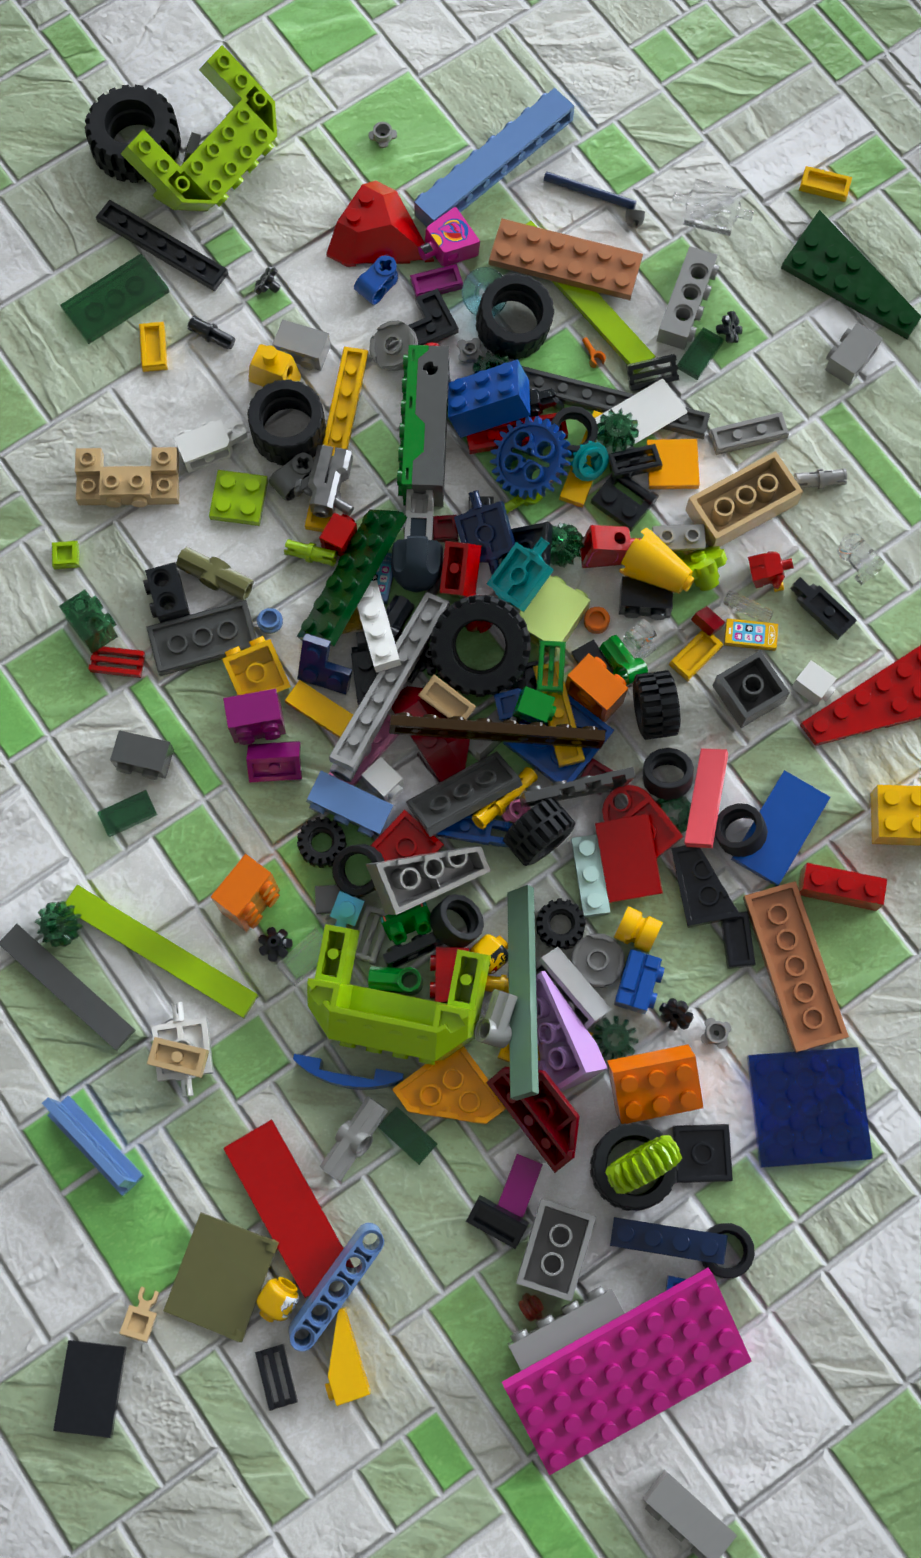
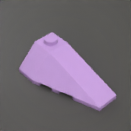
M546 971L538 973L536 975L537 1041L540 1054L538 1070L546 1071L562 1092L592 1079L608 1068L597 1043Z

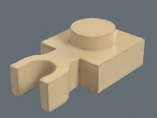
M141 1287L138 1294L139 1305L138 1307L129 1305L119 1334L148 1343L157 1317V1313L151 1312L150 1308L156 1304L159 1292L155 1291L153 1298L146 1301L143 1299L145 1288Z

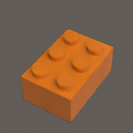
M245 853L212 894L211 899L223 915L247 932L250 927L254 929L263 918L261 914L266 907L271 908L280 896L278 894L280 889L272 873Z
M689 1044L607 1060L615 1111L621 1124L704 1108L696 1056Z

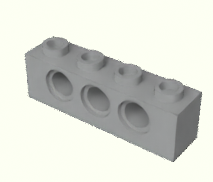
M689 246L659 327L658 342L685 350L687 342L693 341L697 330L693 325L695 320H701L704 307L701 306L702 301H707L712 286L708 284L710 279L715 280L719 270V266L715 265L717 254ZM677 318H684L686 321H681Z

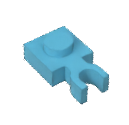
M339 891L330 917L337 919L333 925L345 928L347 924L355 926L365 900Z

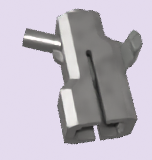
M318 445L309 476L295 482V497H299L302 493L311 496L310 510L316 517H331L335 512V508L348 516L354 510L353 506L341 499V493L339 492L341 483L349 479L353 462L352 452L347 449L335 448L334 456H332L333 447Z

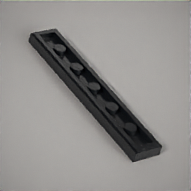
M109 200L96 216L98 223L214 292L229 274L227 268L112 200Z

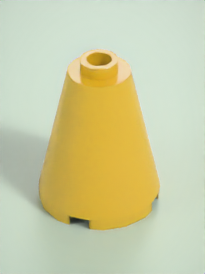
M648 528L641 531L644 534L641 540L635 538L621 562L625 568L619 569V572L624 576L679 594L682 590L687 592L695 579L692 577L693 571L657 535Z

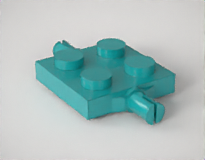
M540 537L532 550L524 548L517 542L514 544L486 583L495 591L498 599L514 605L523 612L526 610L554 571L541 557L543 551L550 544L549 542Z

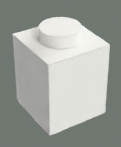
M811 660L797 677L791 688L817 706L822 699L827 702L836 689L832 686L837 678Z
M379 757L361 774L363 782L380 799L386 802L389 799L394 800L403 791V778L382 757Z

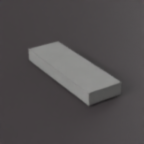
M780 412L710 429L709 435L715 454L719 455L788 438L789 432L783 414Z

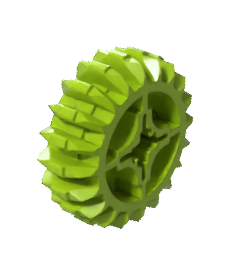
M662 1135L632 1149L607 1167L605 1173L609 1184L616 1193L625 1194L656 1180V1178L664 1175L667 1171L672 1170L681 1161L682 1156L677 1143L673 1141L670 1135Z

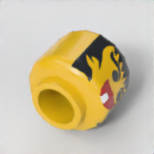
M486 934L470 948V952L491 955L488 974L496 973L508 962V943L500 935L495 938L493 935Z

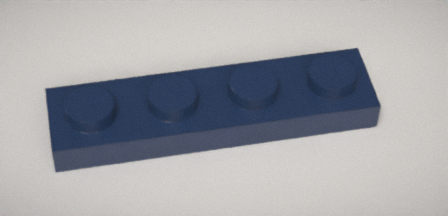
M614 1217L610 1246L724 1265L728 1236Z

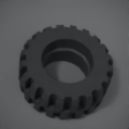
M136 84L135 87H130L129 85H122L120 89L114 87L109 90L108 94L105 95L103 93L97 98L98 102H94L89 108L90 113L86 115L85 134L93 159H95L97 166L104 170L108 176L112 178L115 176L116 180L122 182L130 180V183H138V180L147 182L121 155L122 151L130 143H121L114 140L115 136L122 129L132 125H144L152 128L153 130L149 135L173 160L177 159L179 148L181 147V138L176 115L172 105L167 102V98L160 93L157 94L156 90L149 87L144 89L142 85Z
M473 595L460 599L439 616L432 629L430 651L433 666L438 670L437 674L441 679H444L451 688L461 691L462 694L476 695V697L498 694L500 691L511 687L520 678L527 666L531 650V639L527 624L519 612L502 599L489 595ZM474 621H486L494 624L502 632L505 639L504 656L497 665L487 670H475L466 666L460 660L456 651V640L459 632L464 626Z

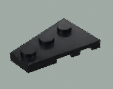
M686 845L671 848L687 927L741 918L739 911L715 874L702 849L686 847Z

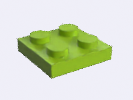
M218 470L209 512L210 520L260 526L268 477Z

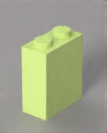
M550 575L526 610L519 613L527 624L530 642L538 647L540 640L567 642L589 609L590 599L583 591L579 589L574 590L567 586L566 582L560 577H552ZM545 647L544 651L549 653L550 647ZM555 648V657L559 654L560 648Z

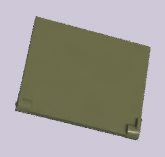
M200 1212L163 1311L224 1335L236 1342H243L257 1297L261 1292L279 1242Z

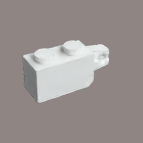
M220 419L206 422L202 427L194 430H185L174 437L189 474L230 458L233 453L232 446L248 436L241 420L223 424Z

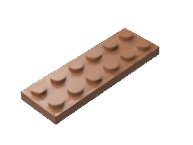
M501 219L489 257V265L630 301L643 254Z
M796 881L744 895L743 900L794 1053L848 1038L849 1036Z

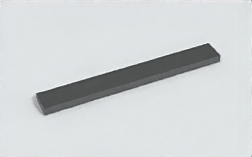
M522 366L529 379L530 389L544 391L552 388L557 393L556 397L566 405L604 413L635 395ZM685 407L687 410L685 415L661 428L704 439L710 413Z

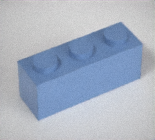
M320 771L306 800L310 804L309 808L322 815L326 811L334 815L333 820L345 826L351 823L359 827L357 830L359 833L372 838L373 834L379 836L393 807L392 804L323 771Z

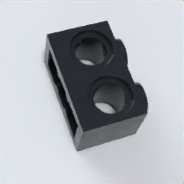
M175 562L145 570L147 579L143 580L147 595H152L153 603H149L153 618L158 617L161 623L191 615ZM161 580H168L165 586H157ZM167 603L175 604L173 608L169 610L163 609V607Z

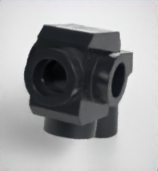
M552 388L544 391L530 389L529 417L539 416L543 414V410L550 407L560 411L564 408V403L556 397L557 393Z

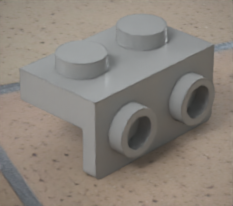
M704 524L652 527V532L672 551L704 550L706 547Z

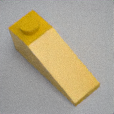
M345 1307L339 1309L337 1313L328 1372L329 1383L325 1384L328 1398L330 1401L335 1400L336 1406L371 1394Z

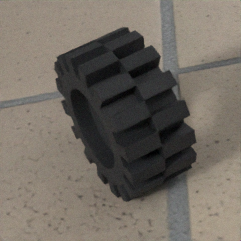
M315 817V821L310 819L307 821L306 826L303 825L300 828L301 833H298L297 846L303 859L309 862L311 866L315 867L317 865L319 868H324V866L328 865V867H331L338 853L346 848L345 834L342 827L335 820L330 821L328 817H324V819ZM325 833L332 838V845L327 851L318 852L313 849L312 839L317 834Z
M557 898V901L551 900L541 908L536 922L537 934H539L540 940L545 942L549 948L552 946L566 950L570 946H575L582 938L586 919H584V913L582 910L580 911L576 903L572 904L571 900L562 901V898ZM559 914L567 916L571 921V929L565 934L555 933L550 926V921L554 916Z

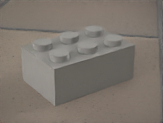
M541 1199L516 1283L572 1302L597 1216Z

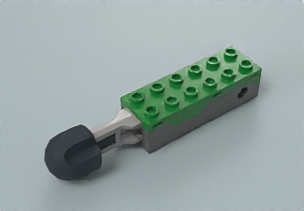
M433 342L426 343L425 345H409L408 355H403L402 423H400L399 429L400 446L398 448L399 470H397L398 496L403 497V506H406L405 515L407 519L404 527V539H398L392 546L391 570L392 576L402 588L415 593L427 591L440 578L443 565V547L438 541L432 540L434 507H443L450 366L449 346H441Z

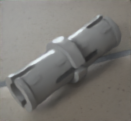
M845 468L825 471L823 469H816L815 472L794 473V479L801 488L817 487L818 489H824L825 486L846 485L847 471Z

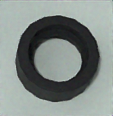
M571 406L563 408L556 413L551 422V425L555 423L559 427L565 420H577L588 431L587 439L582 443L583 445L587 444L589 440L595 442L597 439L598 426L596 419L589 411L582 407ZM569 445L565 448L572 453L569 458H574L573 452H577L580 449V445Z
M662 748L650 753L645 759L642 779L644 787L651 795L659 799H678L685 795L692 786L694 773L692 760L686 753L673 748ZM672 765L681 769L684 776L676 782L666 783L656 779L652 772L659 766Z
M737 803L726 807L719 813L715 838L726 853L734 857H746L762 848L766 842L768 830L761 813L755 807L749 804ZM749 818L755 822L756 830L747 840L730 842L726 838V829L735 820Z
M367 844L350 845L342 849L334 859L332 866L334 881L344 893L352 896L369 894L376 890L372 879L365 885L357 886L352 884L345 874L346 862L355 854L367 856L372 863L385 860L382 854L372 846Z
M448 895L432 909L430 915V924L435 936L448 947H467L482 934L484 928L483 915L479 907L464 895ZM447 909L453 910L464 919L467 933H461L451 925L447 917Z
M720 1223L710 1227L706 1232L716 1234L729 1233L737 1237L743 1246V1256L741 1261L732 1268H723L715 1263L701 1261L704 1268H709L713 1275L720 1278H736L745 1274L752 1266L755 1256L754 1243L750 1235L742 1227L732 1223Z

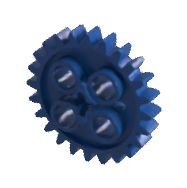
M527 416L524 424L518 419L516 420V427L508 424L509 432L507 434L500 431V435L503 437L502 441H494L499 446L498 449L491 450V453L496 456L495 459L490 460L491 464L497 466L492 470V473L498 476L496 482L500 485L503 484L502 489L506 492L510 491V494L514 497L519 494V497L524 500L527 495L535 500L537 492L542 497H545V489L547 488L554 492L552 484L555 482L561 485L562 482L559 476L568 475L563 470L564 466H571V463L565 460L566 457L572 455L569 450L565 449L570 445L567 440H563L566 434L563 431H559L560 427L555 423L551 425V421L547 418L542 422L539 416L535 417L534 422ZM529 437L528 444L522 446L524 438ZM551 446L550 453L543 456L544 449ZM516 448L550 465L549 467H544L531 459L527 460L520 454L513 453L512 450ZM518 460L517 467L511 470L513 461ZM540 469L539 476L536 479H532L533 472Z

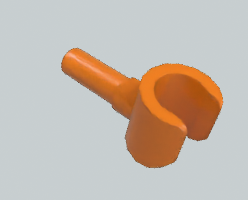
M587 337L583 338L582 342L591 356L590 366L596 368L597 363L594 358H599L601 363L604 364L606 360L605 354L602 351H596Z

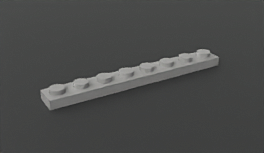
M428 592L425 593L396 642L401 665L378 673L329 756L330 762L352 772L355 771L430 642L432 629L437 619L450 606V601Z

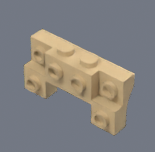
M152 447L151 466L104 467V453L101 448H76L75 473L77 475L76 501L78 505H107L117 508L121 505L145 507L147 505L179 504V452L177 447Z

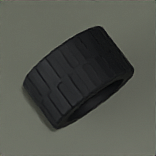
M516 273L513 275L507 274L501 278L498 277L493 283L489 284L481 297L476 315V331L484 347L490 350L492 354L503 357V359L520 360V358H527L531 354L536 353L540 346L544 344L553 322L554 303L548 290L538 280L536 281L528 275L524 276ZM506 301L522 303L533 312L537 326L526 333L506 331L495 321L492 309L499 303Z
M289 379L268 383L255 393L254 398L249 403L247 415L253 443L258 452L267 458L268 461L282 466L299 453H308L313 458L316 454L317 446L323 444L326 430L323 406L317 393L302 382ZM285 409L302 411L311 418L308 426L301 433L291 437H277L264 429L267 420L273 414Z
M639 1122L625 1123L608 1131L595 1146L590 1160V1175L595 1189L598 1190L600 1196L608 1201L610 1205L626 1211H640L659 1204L672 1191V1187L677 1180L678 1164L672 1170L658 1177L654 1186L641 1194L616 1193L609 1184L605 1173L608 1157L615 1146L628 1140L647 1143L662 1136L663 1133L660 1130H656L648 1124H639Z

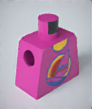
M454 207L427 226L425 233L426 243L418 247L419 254L423 260L435 256L441 266H448L478 256L480 240L459 210Z

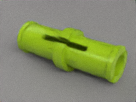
M288 539L285 543V547L288 549H284V555L302 558L308 563L315 561L332 567L336 564L337 559L334 558V556L337 557L338 555L336 550L317 547L315 543L311 542L305 544L292 541L291 539Z

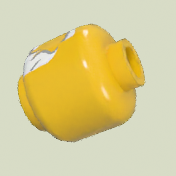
M284 1277L268 1280L256 1300L257 1306L260 1309V1316L268 1322L287 1320L299 1301L296 1285Z

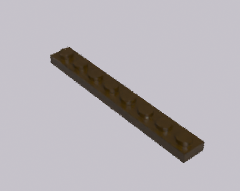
M406 712L391 715L389 734L595 749H601L605 742V730H598L595 726L572 728L568 724H558L555 727L545 726L541 722H532L527 725L519 724V722L514 720H506L503 723L492 722L491 719L479 718L476 721L465 720L464 717L453 716L449 719L439 718L433 714L417 717Z

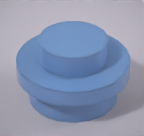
M267 608L259 613L257 624L261 631L272 634L280 630L283 625V618L278 610Z

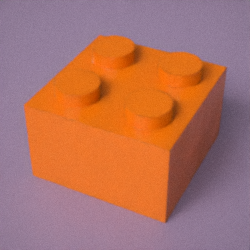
M588 653L567 675L565 687L569 696L603 722H606L624 703L628 691L627 683L620 675H613L606 669L607 665L599 657L594 658Z

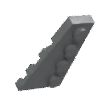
M634 768L610 771L596 776H584L570 782L566 780L558 781L544 788L541 785L528 787L525 789L526 792L519 797L521 808L535 806L550 798L561 801L613 791L620 786L628 785L636 777Z

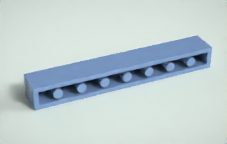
M553 88L549 93H544L533 106L525 108L517 119L508 122L501 132L496 136H491L485 145L478 150L472 151L464 162L455 165L444 178L438 179L432 188L418 195L414 201L415 216L427 227L454 207L461 213L571 123L574 116V105L556 88Z

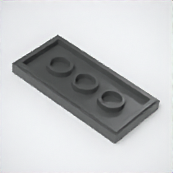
M246 600L146 626L159 676L222 660V658L226 657L225 651L237 646L241 650L251 647L249 641L257 638Z
M496 751L409 799L406 803L415 818L431 837L523 784L519 776Z

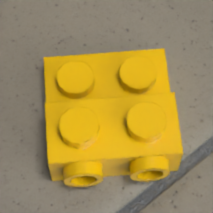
M261 636L249 641L251 647L241 650L237 646L225 651L226 657L222 658V661L237 695L275 688L278 693L291 687L271 639L265 640Z

